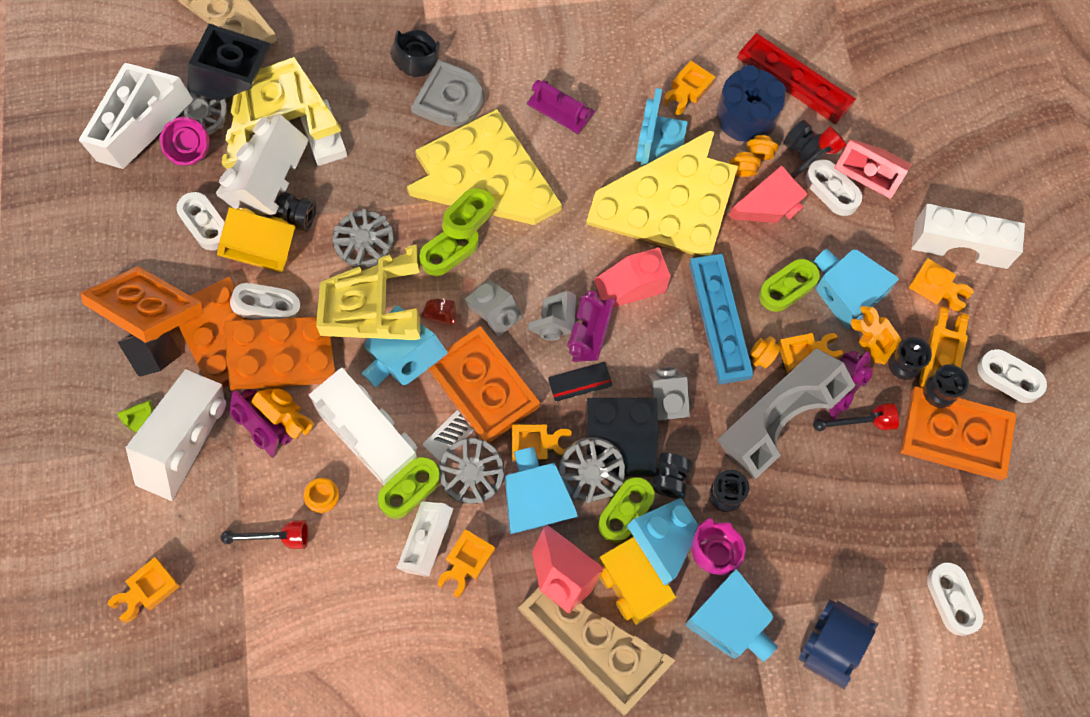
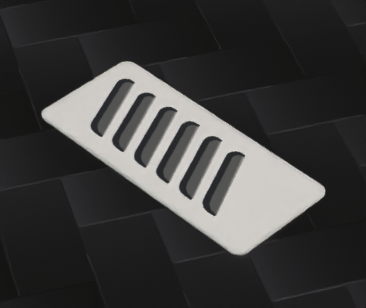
M457 410L423 443V446L441 461L445 451L455 442L466 439L473 432V429Z

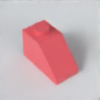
M850 139L834 169L892 199L912 164L882 148Z
M780 166L739 201L728 215L732 220L778 223L785 216L790 220L804 208L801 202L808 194L783 166Z
M658 247L627 256L596 277L594 283L600 300L614 299V308L666 293L670 273Z
M549 525L543 528L532 551L540 591L568 613L592 592L604 570L600 564Z

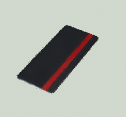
M604 362L548 378L556 402L609 388L613 385Z

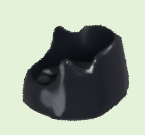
M397 30L390 50L392 61L399 70L409 76H426L431 73L438 61L440 43L439 41L436 42L423 30L405 33Z

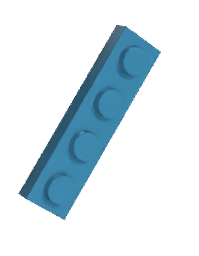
M723 254L691 258L689 267L718 385L751 380L753 371Z

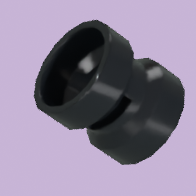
M802 120L788 133L783 144L789 150H796L799 153V158L804 162L819 149V137L821 134L814 133L812 126L805 120Z
M281 192L275 202L279 207L276 214H273V217L281 218L287 221L288 224H294L296 229L308 231L316 215V201L308 198L299 200L293 194Z
M906 338L889 358L888 365L890 371L894 376L902 380H911L917 377L931 361V348L920 338Z
M947 364L941 366L925 382L923 386L924 397L931 405L937 408L950 407L967 391L969 379L967 374L956 365Z
M660 454L657 464L659 474L654 477L652 482L654 492L669 498H685L688 487L685 483L686 477L691 475L694 463L688 458L677 454Z
M725 470L721 472L710 487V502L717 510L722 512H732L738 509L748 496L749 482L739 471Z

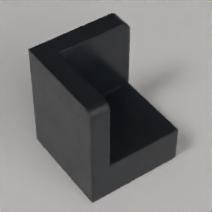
M169 331L147 343L131 333L118 342L136 374L140 377L162 371L181 356V351Z

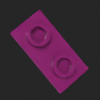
M538 79L532 86V91L535 93L527 102V105L576 134L581 132L595 113V110L589 108L585 102L581 103L548 84V81L545 79L543 81Z
M586 291L585 295L581 296L576 317L583 321V323H574L570 340L567 343L568 353L573 356V362L596 361L599 359L614 306V299L599 300V295L593 291Z
M852 350L850 353H845L839 360L847 368L855 387L830 409L831 419L835 420L841 411H846L851 405L856 391L860 386H865L871 379L873 369L869 352L866 351L861 356L858 352Z
M235 389L232 392L229 408L233 420L248 430L258 448L265 449L272 458L275 457L278 444L281 442L282 445H287L293 438L285 431V426L281 423L274 425L251 403L258 392L257 390L245 389L239 394Z

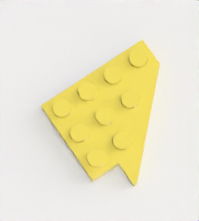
M498 109L415 150L416 157L428 176L407 186L408 193L412 197L451 206L467 190L480 188L488 191L494 198L493 216L532 225L545 220L562 209V204Z
M709 131L597 190L586 223L593 227L694 256H710L715 246L738 166L707 158L714 132Z

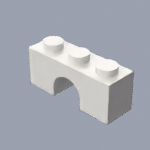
M926 204L914 224L911 250L944 256L952 248L965 247L976 251L975 263L1008 269L1023 252L1025 223Z

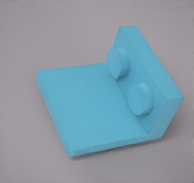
M656 88L654 99L647 98L635 160L641 162V167L684 144L688 121L657 116L662 93L660 88Z

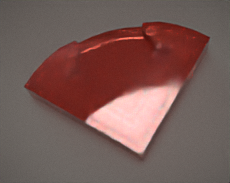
M446 299L428 300L422 312L424 318L448 325L454 324L457 315L455 301Z

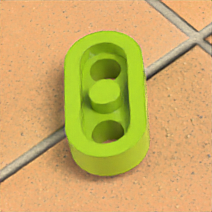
M473 188L464 192L444 212L442 222L444 233L454 239H466L472 236L492 215L494 207L493 196L488 191L480 188Z
M477 231L466 239H454L444 232L436 236L420 250L419 258L422 269L432 276H440L450 271L475 253L479 245ZM460 240H466L468 242L464 246H460L457 244ZM435 258H440L442 260V262L439 264L431 263V261Z
M798 259L781 269L763 283L759 292L761 304L773 312L787 309L815 288L820 277L817 266L809 260ZM800 276L804 278L805 282H798L795 277ZM775 293L779 295L780 300L772 299L770 294Z
M425 457L415 458L389 480L378 494V505L383 514L392 519L403 518L413 511L421 501L427 498L438 487L440 482V473L436 463ZM421 473L429 475V479L424 483L416 480L417 476ZM394 497L403 498V503L398 507H393L391 500Z
M638 477L626 480L602 512L598 528L601 536L608 542L622 543L629 539L632 533L627 525L635 518L646 514L652 506L655 494L652 485L647 480ZM638 493L642 497V501L634 503L630 500L629 495ZM612 521H619L622 524V529L620 531H613L609 524Z

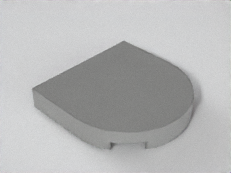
M438 59L413 102L411 111L413 114L443 126H462L473 121L481 112L484 103L483 90L478 79L472 73Z

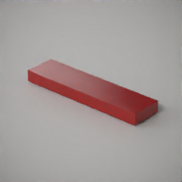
M755 33L738 53L737 59L746 65H753L757 69L772 74L778 81L784 84L786 92L835 125L854 105L856 98L758 33Z

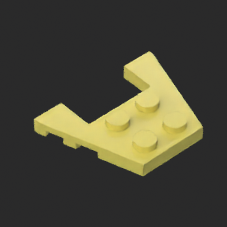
M294 57L260 69L252 89L234 95L231 114L234 117L232 128L227 130L226 141L229 144L227 154H223L222 165L226 169L234 166L238 160L236 157L238 150L245 143L250 142V134L254 133V126L263 117L267 118L281 114L289 121L307 115L310 135L315 140L342 131L341 126Z
M417 244L406 247V254L392 259L390 254L379 258L378 265L362 271L359 266L320 282L316 322L320 336L403 340L420 339V316L417 308L385 314L386 280L420 273V253Z

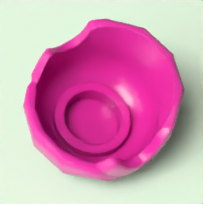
M190 117L174 118L165 124L160 135L162 153L176 165H195L206 157L210 149V137L207 130L197 120Z
M709 518L697 526L691 543L692 556L697 565L704 571L716 575H727L733 573L735 569L737 570L744 561L746 547L743 537L732 527L731 523L714 522L713 518Z

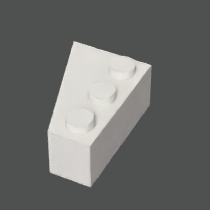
M124 62L79 141L97 162L124 169L163 130L165 124L176 118L193 101V98L179 77Z
M281 114L267 118L263 117L256 123L253 128L254 136L250 142L245 143L236 154L238 160L232 168L227 169L219 180L221 186L215 194L234 209L247 208L259 216L276 214L279 206L274 203L279 190L281 192L286 191L289 183L285 180V176L290 168L292 170L296 169L309 140Z
M342 367L309 394L320 417L383 486L408 463L417 458L415 450L418 447L406 433L401 435L393 427L395 423L388 413L382 408L379 410L372 403V398L360 384L357 385Z
M186 369L183 371L125 447L135 486L170 501L174 500L213 425L225 410L226 401L224 400L222 384Z

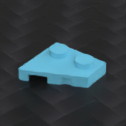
M681 498L637 517L627 525L664 586L677 577L692 546L694 533L697 526H699Z

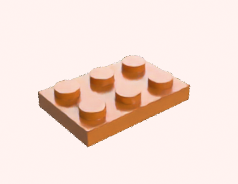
M139 266L80 293L85 306L145 343L155 340L162 334L180 325H184L189 320L203 314L201 301Z
M230 276L190 295L201 301L203 314L189 320L184 325L178 326L203 377L218 382L223 387L229 385L223 330L224 321L252 320L243 318L232 310L230 299L235 286Z
M317 317L224 321L223 330L230 390L322 384L335 373L330 336H320L316 327Z
M481 326L446 348L448 354L427 369L479 439L489 443L510 429L512 425H516L540 408V401Z
M915 386L910 393L900 453L1003 481L1008 475L1017 413L958 398L950 407L937 408L925 399L923 388Z

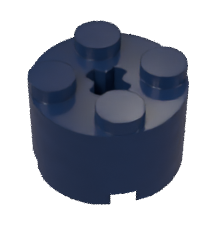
M746 65L729 76L723 85L717 106V115L722 131L732 139L740 142H748L749 139H754L758 135L769 136L775 129L784 106L786 92L784 84L778 81L772 74L757 69L753 65Z
M829 599L814 627L820 631V634L814 631L811 633L798 660L804 663L803 667L844 690L851 680L850 675L853 669L855 670L859 666L879 623L839 601L834 602Z

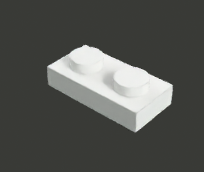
M323 100L329 108V110L331 111L328 100ZM307 115L300 116L317 166L348 157L339 132L315 140L310 135Z
M421 501L397 569L409 574L429 577L432 567L436 562L442 539L448 529L453 508L444 503Z

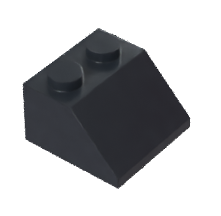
M209 23L188 64V92L220 101L252 89L270 48V43Z
M587 398L585 437L601 438L612 443L623 457L625 465L624 476H656L658 447L657 398ZM590 444L586 445V456L592 455ZM594 445L597 456L607 449L601 445ZM612 453L604 460V463L607 464L617 458ZM619 466L609 472L618 477Z

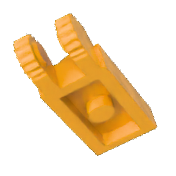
M942 306L939 307L928 341L932 352L931 361L921 371L918 387L923 388L925 382L941 366L950 364L961 368L968 335H966L969 321L968 314L961 312L955 320L954 330L951 331L945 329L949 309Z

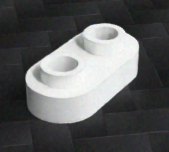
M828 160L813 162L805 177L807 186L834 213L841 216L853 214L862 201L860 189L845 174L834 169L835 164ZM821 177L825 182H820L817 178ZM839 199L845 200L847 204L841 203Z
M198 192L185 194L177 203L178 215L202 248L218 250L225 224L224 220L205 195ZM195 210H201L197 215H192ZM218 233L216 237L209 239L211 234Z
M242 283L233 290L230 306L237 315L248 319L296 318L300 309V301L293 292L286 289Z
M991 350L978 362L977 370L982 380L1020 402H1034L1047 389L1046 378L1039 370L1003 350ZM990 366H994L998 370V374L994 373ZM1020 383L1026 384L1029 391L1022 389Z
M942 563L933 568L928 574L927 585L946 628L958 636H966L978 631L983 624V612L965 572L953 563ZM941 577L949 581V589L942 587L940 583ZM957 611L964 615V624L956 620L955 614Z

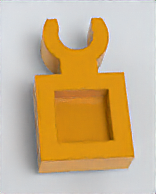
M690 61L672 81L671 88L673 89L665 94L663 105L666 107L671 101L679 102L676 114L681 115L686 110L688 99L696 104L712 87L716 77L693 61Z
M928 258L908 287L935 304H938L942 298L945 299L948 306L956 312H961L966 306V303L960 301L957 295L969 299L974 292L968 285H956L952 281L956 274Z
M861 306L860 310L864 314V320L852 319L850 322L851 326L855 331H860L864 334L859 343L865 351L870 353V358L873 362L885 365L902 339L887 318L879 317L875 308Z
M813 333L780 339L778 345L780 346V353L787 375L816 348L839 359L843 351H831L827 347V344L834 343L837 340V334H826L821 341L815 342Z
M279 387L258 391L251 401L274 425L281 423L285 426V431L294 439H298L301 433L305 436L309 435L314 427L312 420L299 413L301 407L292 400L291 395Z
M512 425V461H516L515 451L530 447L535 448L538 461H547V451H553L556 455L562 457L566 449L558 445V439L561 437H571L572 431L569 429H559L553 435H547V425Z
M465 529L446 558V562L452 565L453 568L441 574L437 583L438 587L442 589L448 580H456L458 588L453 595L457 599L460 598L466 589L465 579L467 576L477 581L496 548Z
M154 557L125 581L131 590L127 593L114 595L107 604L115 609L120 604L127 602V611L119 619L124 623H128L136 618L141 605H144L146 609L151 611L177 590L180 585L161 561Z

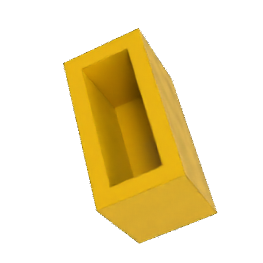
M229 207L217 255L282 273L295 226L288 224L287 221L281 218H266L256 215L247 208L234 209Z
M634 537L599 558L598 564L604 568L599 577L601 582L607 589L610 587L614 589L619 598L616 601L619 611L626 620L632 619L635 625L672 604L676 599L669 585L664 586Z

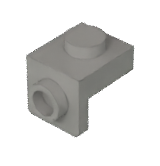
M490 279L464 299L469 309L488 322L493 334L497 337L505 333L522 318L512 295Z
M565 291L544 298L542 319L529 322L528 330L539 334L542 339L548 341L559 340L560 336L572 333L575 323L576 295Z
M661 367L656 369L657 373L648 374V381L652 387V398H657L658 420L690 417L687 376L682 371H677L676 367Z

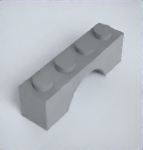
M816 348L721 435L717 441L731 462L756 479L781 456L777 446L778 436L790 419L810 409H831L855 387V384L843 362Z

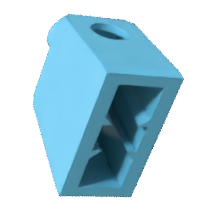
M826 248L813 262L825 273L816 287L817 293L847 330L852 327L850 323L852 319L860 320L864 316L860 310L861 306L874 307L892 290L899 280L894 274L854 249L839 260Z
M396 305L389 313L404 310L400 306ZM420 323V339L368 338L364 348L374 361L361 374L375 388L389 375L401 385H407L447 355L448 352L436 335Z
M534 447L515 451L514 455L519 472L505 476L510 535L578 517L555 463L539 467Z
M736 569L685 624L690 630L734 659L749 648L764 663L778 648V645L763 632L764 628L774 618L772 613Z

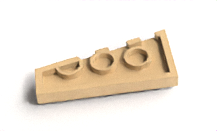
M177 0L208 24L223 27L269 42L270 44L277 41L275 32L249 0Z
M540 588L518 608L542 635L623 716L631 710L676 661L650 647L648 643L638 637H633L618 628L606 618L600 617L588 610L581 603L570 613L566 612L543 594Z

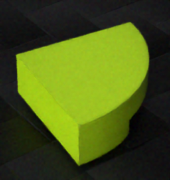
M149 400L117 412L125 426L134 433H137L154 411L155 406Z

